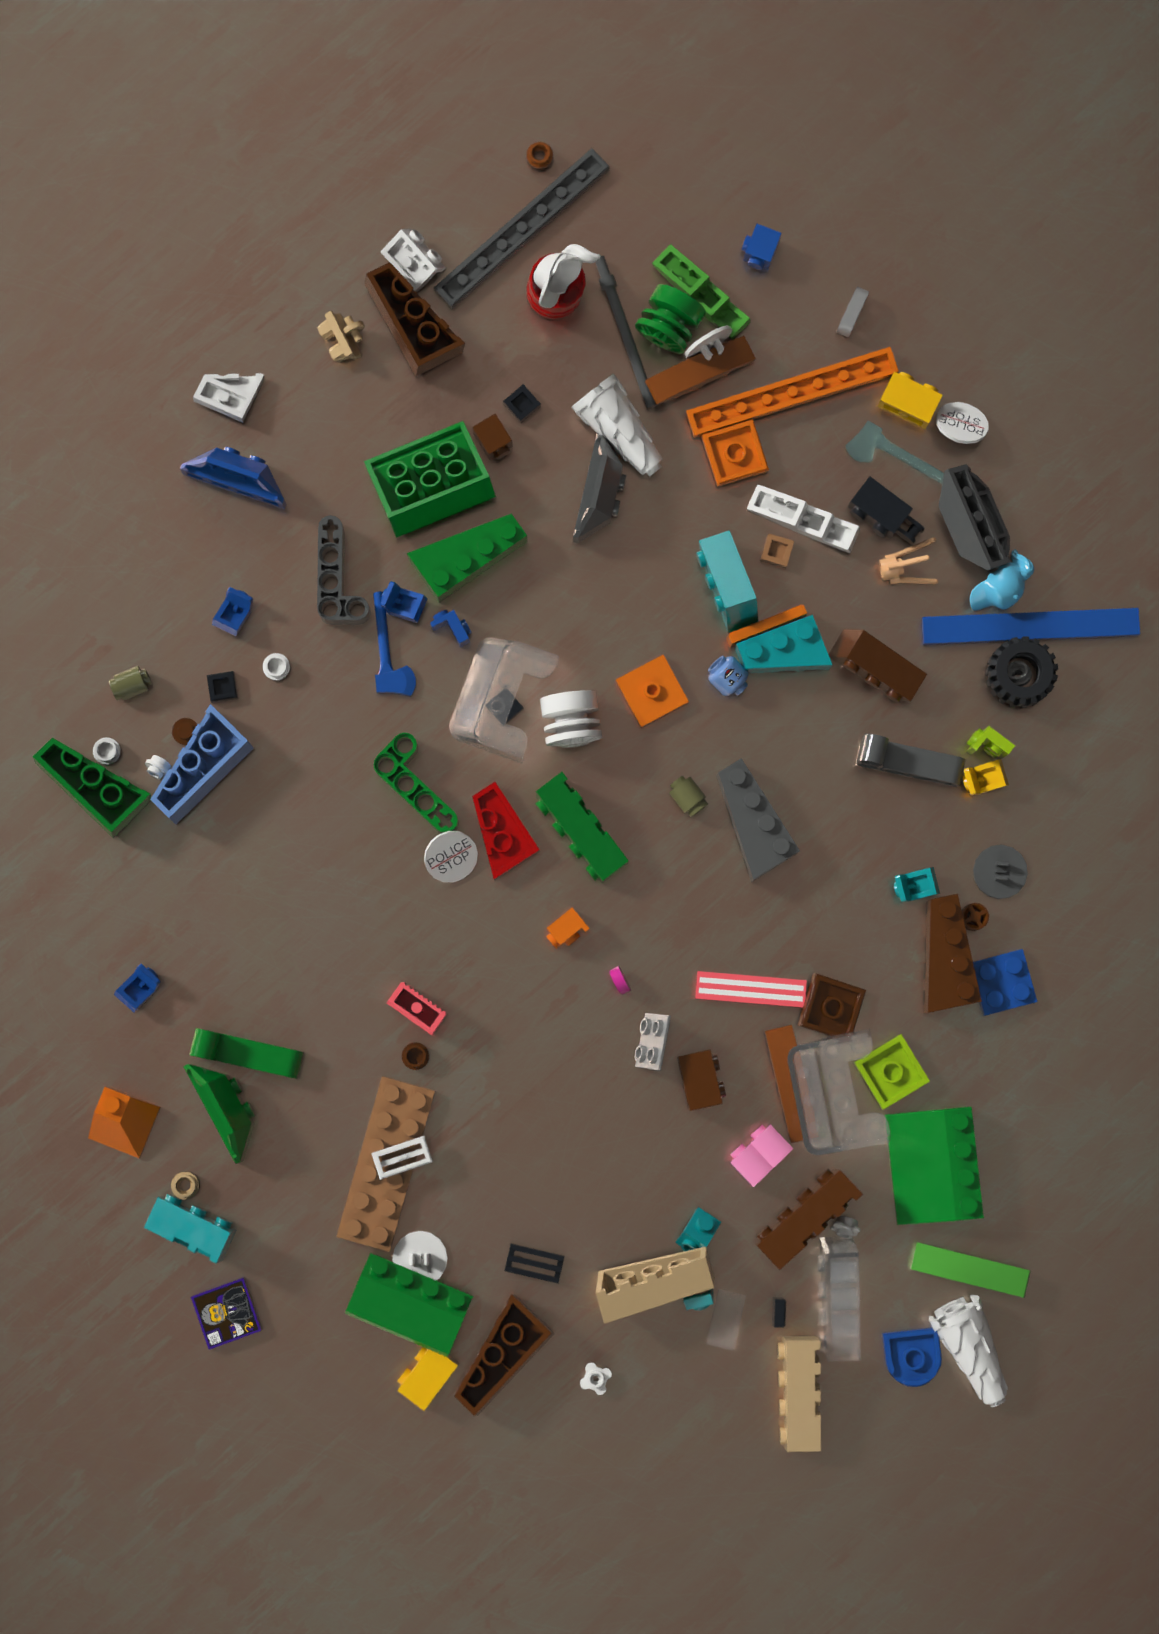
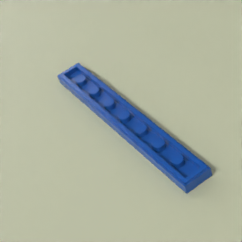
M1139 608L922 617L923 645L1008 642L1012 638L1017 637L1021 639L1023 636L1029 637V640L1034 638L1038 640L1140 635Z

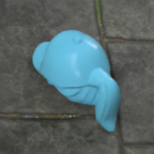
M1016 549L1013 550L1011 553L1012 562L1000 566L995 572L990 573L986 580L974 587L970 594L971 608L974 611L994 606L1005 610L1016 604L1024 594L1025 581L1034 573L1033 563L1019 554Z

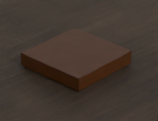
M813 973L797 1026L851 1042L866 990Z

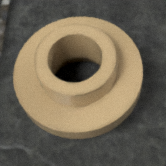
M191 1172L178 1173L171 1183L172 1192L180 1199H190L199 1190V1180ZM184 1180L190 1182L191 1186L188 1191H184L181 1188V1183Z

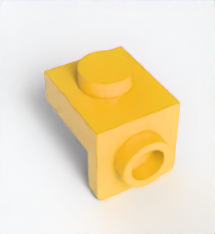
M1002 759L964 769L963 783L971 795H980L1009 785Z

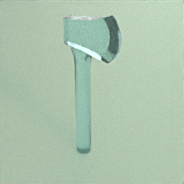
M867 421L861 431L845 445L848 454L856 461L872 462L874 450L878 448L937 482L943 483L944 473L890 442L881 433L883 429L870 421Z

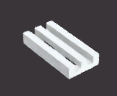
M425 1136L371 1153L380 1180L433 1162ZM421 1143V1149L380 1162L379 1156ZM423 1153L426 1159L383 1172L382 1167Z

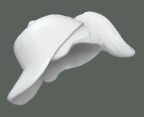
M571 244L562 253L550 254L543 258L534 272V282L542 289L539 305L544 308L554 307L559 296L564 294L568 285L578 277L582 263H594L600 259L601 255L592 253L580 245Z

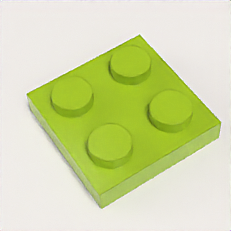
M902 1034L853 1062L882 1110L930 1082Z

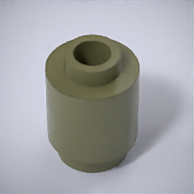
M139 666L114 675L113 679L109 680L110 688L116 700L122 698L127 700L149 691L148 685L152 684L147 670H141Z
M681 776L670 785L673 790L669 794L682 811L688 813L690 817H693L708 805L705 800L706 796L691 777L685 779L684 776Z

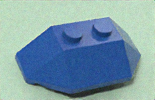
M225 447L224 450L214 448L181 465L180 470L185 476L282 509L286 508L287 504L268 465L265 464L266 461L253 455L250 458L240 456L239 451Z

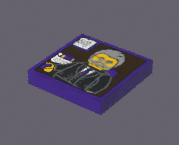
M244 1277L191 1296L209 1350L262 1331Z

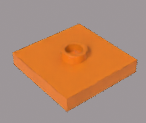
M753 419L701 435L717 487L769 472Z
M664 655L615 680L641 728L689 703Z

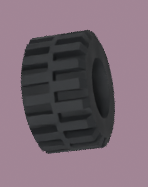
M1023 636L1021 639L1017 637L1012 638L1010 641L1004 642L988 660V668L985 672V676H988L986 683L988 687L991 686L992 688L991 694L994 697L997 695L1000 698L999 702L1002 704L1006 702L1012 708L1016 706L1027 708L1029 705L1033 706L1043 700L1053 690V685L1058 678V675H1056L1058 664H1054L1053 660L1056 658L1054 653L1050 654L1047 651L1049 647L1046 644L1040 645V640L1036 638L1029 640L1027 636ZM1012 659H1026L1034 666L1036 680L1030 687H1020L1010 680L1007 666Z

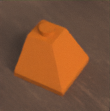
M104 1087L94 1111L88 1138L140 1158L161 1107L115 1088Z

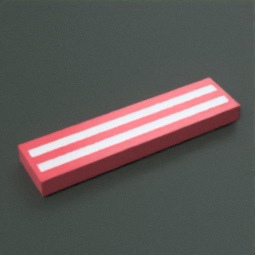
M697 971L695 999L803 1008L806 999L807 980Z

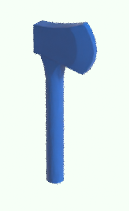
M374 592L380 655L379 674L375 675L377 693L411 696L416 687L415 674L409 666L393 670L386 611L381 606L383 592Z

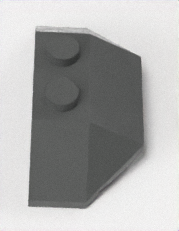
M599 433L596 435L573 534V542L575 543L581 542L610 524L612 516L617 517L621 501L616 500L618 490L623 491L626 475L622 474L623 465L605 437Z
M967 464L944 471L938 507L959 555L986 570L1008 564L1010 561L1008 556L1010 551V535L989 487L976 474L971 472V468Z

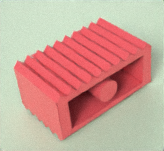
M405 982L399 984L387 1001L388 1005L432 1036L447 1017L446 1011H442V1008H438V1005H434L432 1001L429 1002L428 998H424V995H420L414 988L411 989V986Z

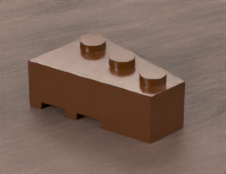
M844 629L828 654L830 659L862 677L872 687L885 691V695L897 703L900 701L911 702L927 676V673L865 630Z

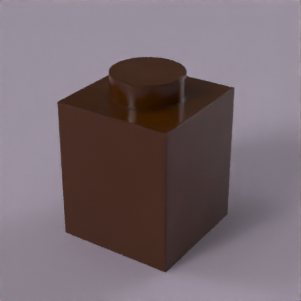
M496 413L472 427L474 436L489 460L494 457L501 459L510 453V448L513 447L512 439Z

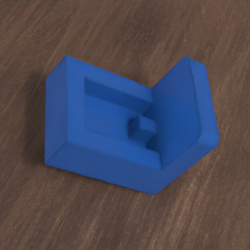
M392 581L389 582L388 587L381 596V606L389 615L418 623L427 602L425 595L400 588L397 583Z
M229 587L226 591L224 602L213 618L212 625L237 636L251 613L253 598L244 591Z
M443 610L433 616L434 620L430 622L433 631L448 624L460 648L470 643L468 635L472 634L465 619L460 621L454 610L450 612Z
M140 964L135 972L115 991L114 995L135 1013L157 991L160 980L155 971Z

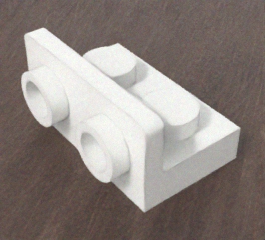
M401 229L382 249L381 253L414 287V291H420L437 272H443L446 267L441 263V256L435 250L429 249L425 245L424 237L417 230Z

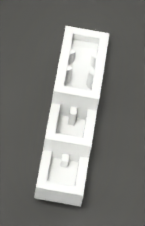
M758 484L747 507V510L765 519L847 553H851L861 530L858 525L838 519L832 513L808 505L806 501Z

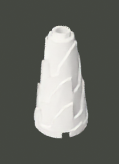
M615 374L609 376L571 407L586 425L591 426L596 433L604 436L625 461H628L641 475L647 473L650 477L662 467L659 462L663 459L653 444V438L638 418L640 416L627 397L626 390Z
M970 1295L972 1299L970 1303H967L965 1298L961 1297L935 1310L936 1319L930 1315L929 1321L934 1332L937 1331L942 1343L952 1354L959 1368L966 1374L979 1399H982L984 1404L996 1407L1006 1401L1005 1396L1007 1395L1008 1387L999 1365L990 1327L982 1308L983 1303L978 1295Z

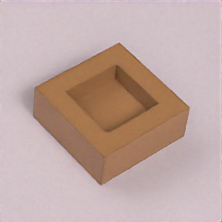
M768 533L760 561L786 568L794 541Z

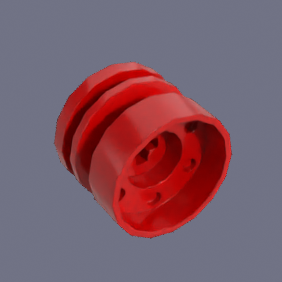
M545 255L533 265L526 287L527 300L531 308L538 315L550 320L563 319L571 315L579 306L586 286L585 273L581 267L578 277L568 285L566 292L559 296L556 305L552 308H544L539 305L542 289L534 282V272L541 260L548 256Z

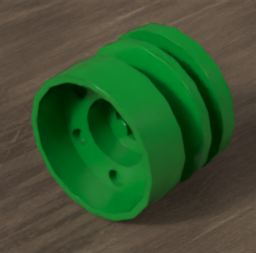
M659 284L649 298V304L653 309H643L641 313L643 318L637 320L635 328L653 344L673 353L682 354L687 349L686 342L692 340V334L688 329H698L706 314V310L688 294L669 285Z

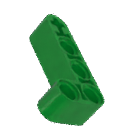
M410 733L398 734L377 755L373 764L374 770L387 785L439 833L456 831L459 821L455 812L406 767L418 752L416 739ZM402 740H409L413 743V748L408 753H402L398 750V745ZM383 760L393 761L394 768L388 773L380 771L379 765ZM410 778L414 781V786L410 791L400 790L399 783L402 779ZM425 796L431 797L434 800V804L429 810H422L419 807L420 799ZM439 806L443 807L439 810L442 816L445 818L452 817L450 820L452 826L450 828L446 825L443 828L440 827L442 824L441 820L434 815Z
M195 1028L189 1055L298 1079L304 1052Z

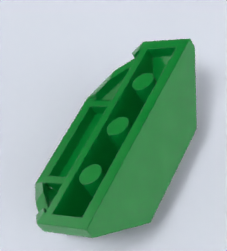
M192 1064L183 1066L234 1163L239 1164L243 1162L255 1124L252 1118L256 1115L249 1102L244 1103L239 1093L243 1091L235 1077L231 1079L227 1074Z

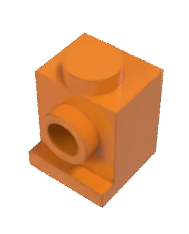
M570 908L547 927V931L550 934L546 938L557 949L564 943L570 946L581 937L578 933L581 929L586 933L590 928L577 912Z

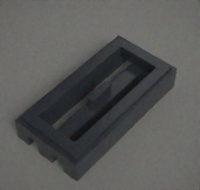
M511 1243L504 1271L559 1283L565 1256ZM519 1251L558 1260L557 1266L514 1256V1252ZM512 1261L555 1271V1275L551 1276L512 1267Z

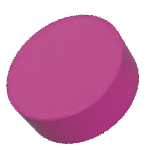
M618 966L610 970L611 978L619 993L623 995L631 991V987L621 968Z

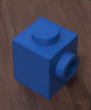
M756 224L752 236L747 235L741 249L745 251L743 261L748 262L747 264L754 269L762 270L764 268L768 270L782 233Z

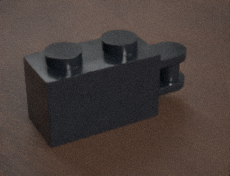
M869 476L848 505V508L851 509L850 513L856 519L862 522L866 520L873 526L872 530L883 538L887 536L891 539L896 533L908 543L914 544L918 533H922L925 530L919 522L909 516L913 508L871 476ZM903 522L910 525L907 531L900 527Z

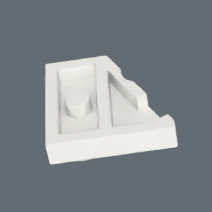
M255 373L256 376L205 374L193 396V401L243 423L264 381V374Z

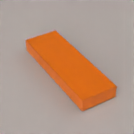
M801 604L729 633L727 641L730 648L736 646V643L805 618L807 615L805 606Z

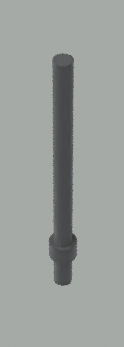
M601 256L595 262L600 275L599 283L602 291H605L646 408L652 409L657 404L645 383L647 376L615 288L617 283L614 275L610 274L605 257Z

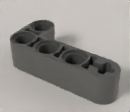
M325 516L321 519L318 526V613L325 623L331 625L364 624L368 621L371 614L367 601L360 596H344V527L336 516ZM330 525H334L336 528L333 531L334 543L330 542V537L326 531L330 529ZM329 551H335L338 553V558L336 561L329 563L324 560L325 554ZM336 578L338 585L334 589H326L324 587L326 579ZM333 604L338 607L336 614L333 616H326L323 613L327 605ZM360 604L365 607V611L361 616H353L350 613L354 605Z
M864 734L861 739L856 764L869 769L960 787L966 759L889 742V738L880 735Z

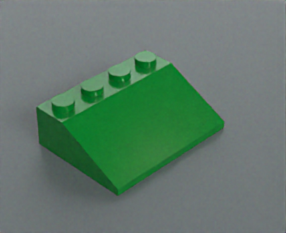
M463 421L364 461L396 538L496 497L490 476Z
M972 1107L885 1114L897 1225L984 1218Z

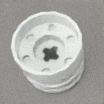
M570 691L548 695L540 699L542 717L555 719V723L544 727L545 733H557L545 738L547 746H559L562 748L579 747L602 739L601 730H589L601 725L600 719L587 718V714L599 710L596 691Z

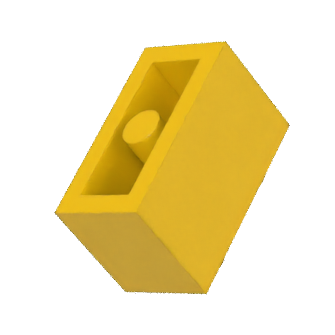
M894 372L877 407L926 430L943 395L938 393L939 390L930 384L921 385L915 382L914 378L907 373Z
M422 1347L414 1358L418 1363L412 1371L406 1368L397 1382L401 1386L397 1391L425 1411L459 1363L450 1356L445 1357Z

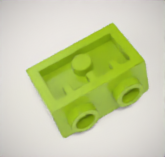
M988 726L984 730L979 728L974 732L967 742L970 747L966 752L971 755L983 744L985 746L983 750L995 759L998 756L1004 758L1009 755L1015 745Z

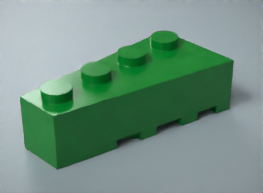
M511 513L407 553V556L440 603L528 542L527 534Z
M51 738L33 756L35 764L112 838L151 802V794L136 787L126 779L115 775L105 767L94 763L54 738Z
M560 772L536 791V798L539 801L535 804L544 816L550 814L555 821L552 826L562 838L566 835L572 844L568 847L577 859L583 857L587 862L588 866L585 869L592 879L596 881L599 878L603 883L627 865L629 860L608 832L603 831L602 825L590 809H586L579 793L573 787L570 788L566 783L568 778L565 774Z

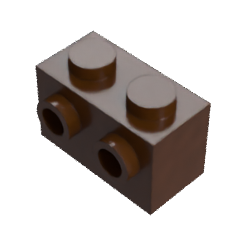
M710 1049L678 1056L677 1059L689 1111L723 1104L722 1098L726 1097L723 1081L718 1082L716 1071L720 1070L717 1054L712 1055Z

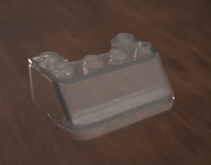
M498 638L483 639L477 647L450 721L449 729L452 737L457 741L523 764L524 752L527 747V736L521 729L506 724L523 674L525 673L537 678H546L558 666L559 656L518 641Z
M870 1029L829 1036L794 1046L788 1054V1066L804 1146L813 1155H824L889 1143L891 1140L889 1123L884 1115L876 1112L859 1115L848 1062L866 1058L871 1053L873 1042Z

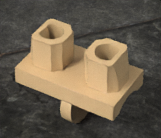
M333 311L326 313V320L317 329L324 340L336 337L338 343L329 348L332 359L336 362H341L348 358L356 360L361 357L362 354L356 343L363 340L360 332L365 328L362 321L354 322L351 315L343 318L341 313L334 314Z

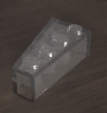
M819 1237L820 1255H817L818 1272H821V1282H818L819 1299H822L823 1308L819 1309V1325L823 1326L824 1335L819 1336L821 1340L820 1352H825L827 1362L861 1361L859 1255L853 1238Z

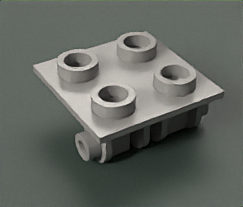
M645 1013L640 1024V1043L635 1050V1067L661 1071L671 1016Z

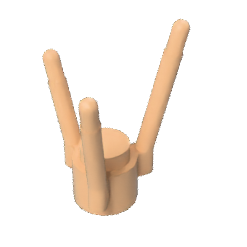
M932 537L894 554L885 555V559H880L879 565L883 581L889 580L890 585L896 583L937 584V579L899 577V575L904 574V566L930 559L929 555L903 561L900 557L936 542V538Z

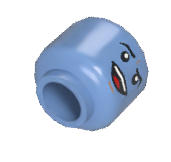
M733 656L719 657L708 669L710 672L708 677L710 683L724 696H729L733 693L737 696L748 686L745 681L748 678L749 672Z

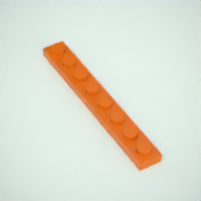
M890 346L686 410V415L693 437L696 438L704 433L751 419L754 420L891 377L894 372L899 373Z

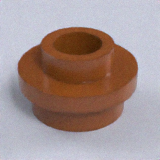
M544 142L533 143L527 150V161L536 169L548 167L553 160V151ZM543 153L545 157L542 160H538L535 158V155Z

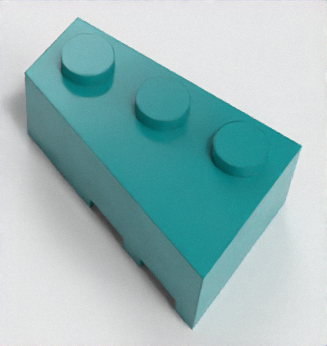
M730 530L699 540L700 551L696 552L700 567L706 568V582L709 589L714 591L715 605L718 612L722 614L727 632L730 633L759 622L757 598Z
M813 615L736 643L734 648L739 662L749 673L830 670L832 667V662Z
M167 1194L166 1197H157L144 1226L145 1229L171 1242H177L188 1247L187 1250L199 1252L210 1257L209 1260L216 1264L223 1261L237 1231L231 1228L232 1222L218 1216L216 1220L206 1216V1210L192 1205L191 1209L180 1205L182 1200L173 1195Z

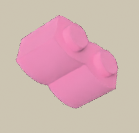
M771 1124L766 1128L761 1125L750 1135L754 1140L745 1147L741 1144L730 1154L734 1158L730 1164L752 1187L760 1182L793 1150L792 1146Z

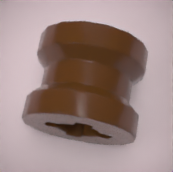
M972 903L962 909L966 930L977 931L987 925L989 913L984 905Z

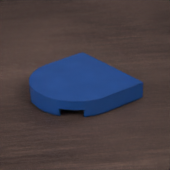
M933 1328L882 1333L886 1366L895 1380L906 1386L919 1387L928 1384L936 1376L942 1362L940 1339L937 1331L934 1332Z

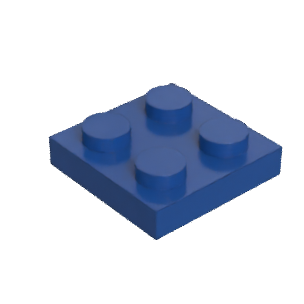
M1023 949L973 962L982 1000L979 1003L983 1016L1037 1002Z

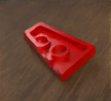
M493 782L472 796L494 880L540 851L496 782Z

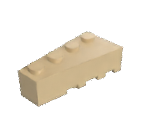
M697 1248L599 1271L596 1296L604 1324L694 1294H703L714 1288L715 1277L707 1248Z
M816 1335L782 1336V1343H778V1360H783V1371H778L779 1388H784V1399H779V1415L784 1416L785 1428H780V1445H785L787 1452L821 1451V1414L818 1411V1406H820L821 1390L820 1384L817 1383V1377L821 1374V1363L819 1362V1355H816V1350H821V1340Z

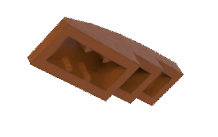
M745 336L722 344L724 350L721 355L718 354L715 347L710 349L713 356L709 361L700 353L646 379L645 383L656 404H661L700 389L706 383L727 376L730 371L753 363L756 357Z
M788 1025L767 1030L765 1035L789 1140L791 1143L818 1137L793 1027Z

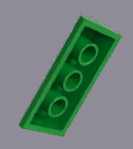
M370 1253L345 1314L448 1357L473 1296Z

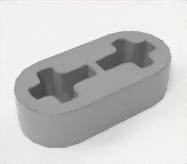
M857 286L836 333L849 338L869 291Z

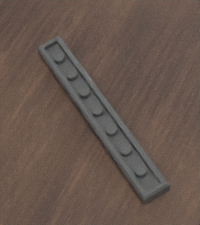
M591 148L434 287V291L453 309L610 170L608 164Z

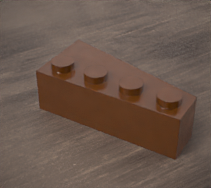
M390 262L366 273L364 285L415 376L463 353L465 342L453 333L443 318L440 319L431 309L430 304L413 290L414 287Z
M958 894L927 901L924 1014L982 1002Z
M835 1168L832 1171L826 1169L816 1179L819 1184L814 1189L806 1188L796 1198L799 1203L794 1208H785L776 1217L779 1222L774 1227L770 1228L767 1226L756 1236L759 1241L755 1245L779 1270L808 1245L807 1241L810 1238L814 1239L828 1226L827 1222L830 1219L834 1220L844 1213L848 1207L847 1203L852 1198L857 1201L863 1195L840 1169Z
M511 1294L501 1315H499L491 1333L482 1345L478 1356L454 1397L473 1416H478L555 1333L516 1295Z

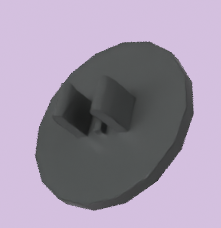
M1005 845L991 846L982 851L975 860L973 867L974 881L979 890L989 897L996 899L1009 898L1017 894L1025 885L1028 875L1027 864L1022 855L1013 847Z

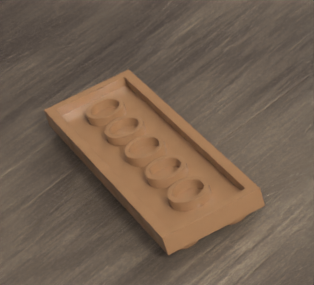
M382 1076L336 1237L380 1250L391 1251L413 1169L380 1180L371 1153L422 1137L435 1091ZM421 1143L379 1156L380 1162L418 1150ZM417 1156L382 1167L383 1172L414 1163Z

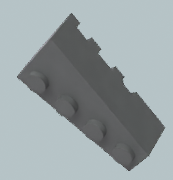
M742 758L718 772L716 777L730 814L750 880L753 882L798 854L800 850Z

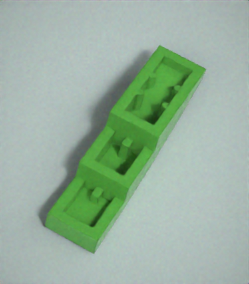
M671 244L652 263L674 288L688 294L706 310L705 317L717 328L726 325L732 328V333L728 337L730 340H734L750 324V318L730 302V297L714 285L706 273Z
M919 1242L916 1245L911 1270L1023 1298L1026 1295L1031 1270Z

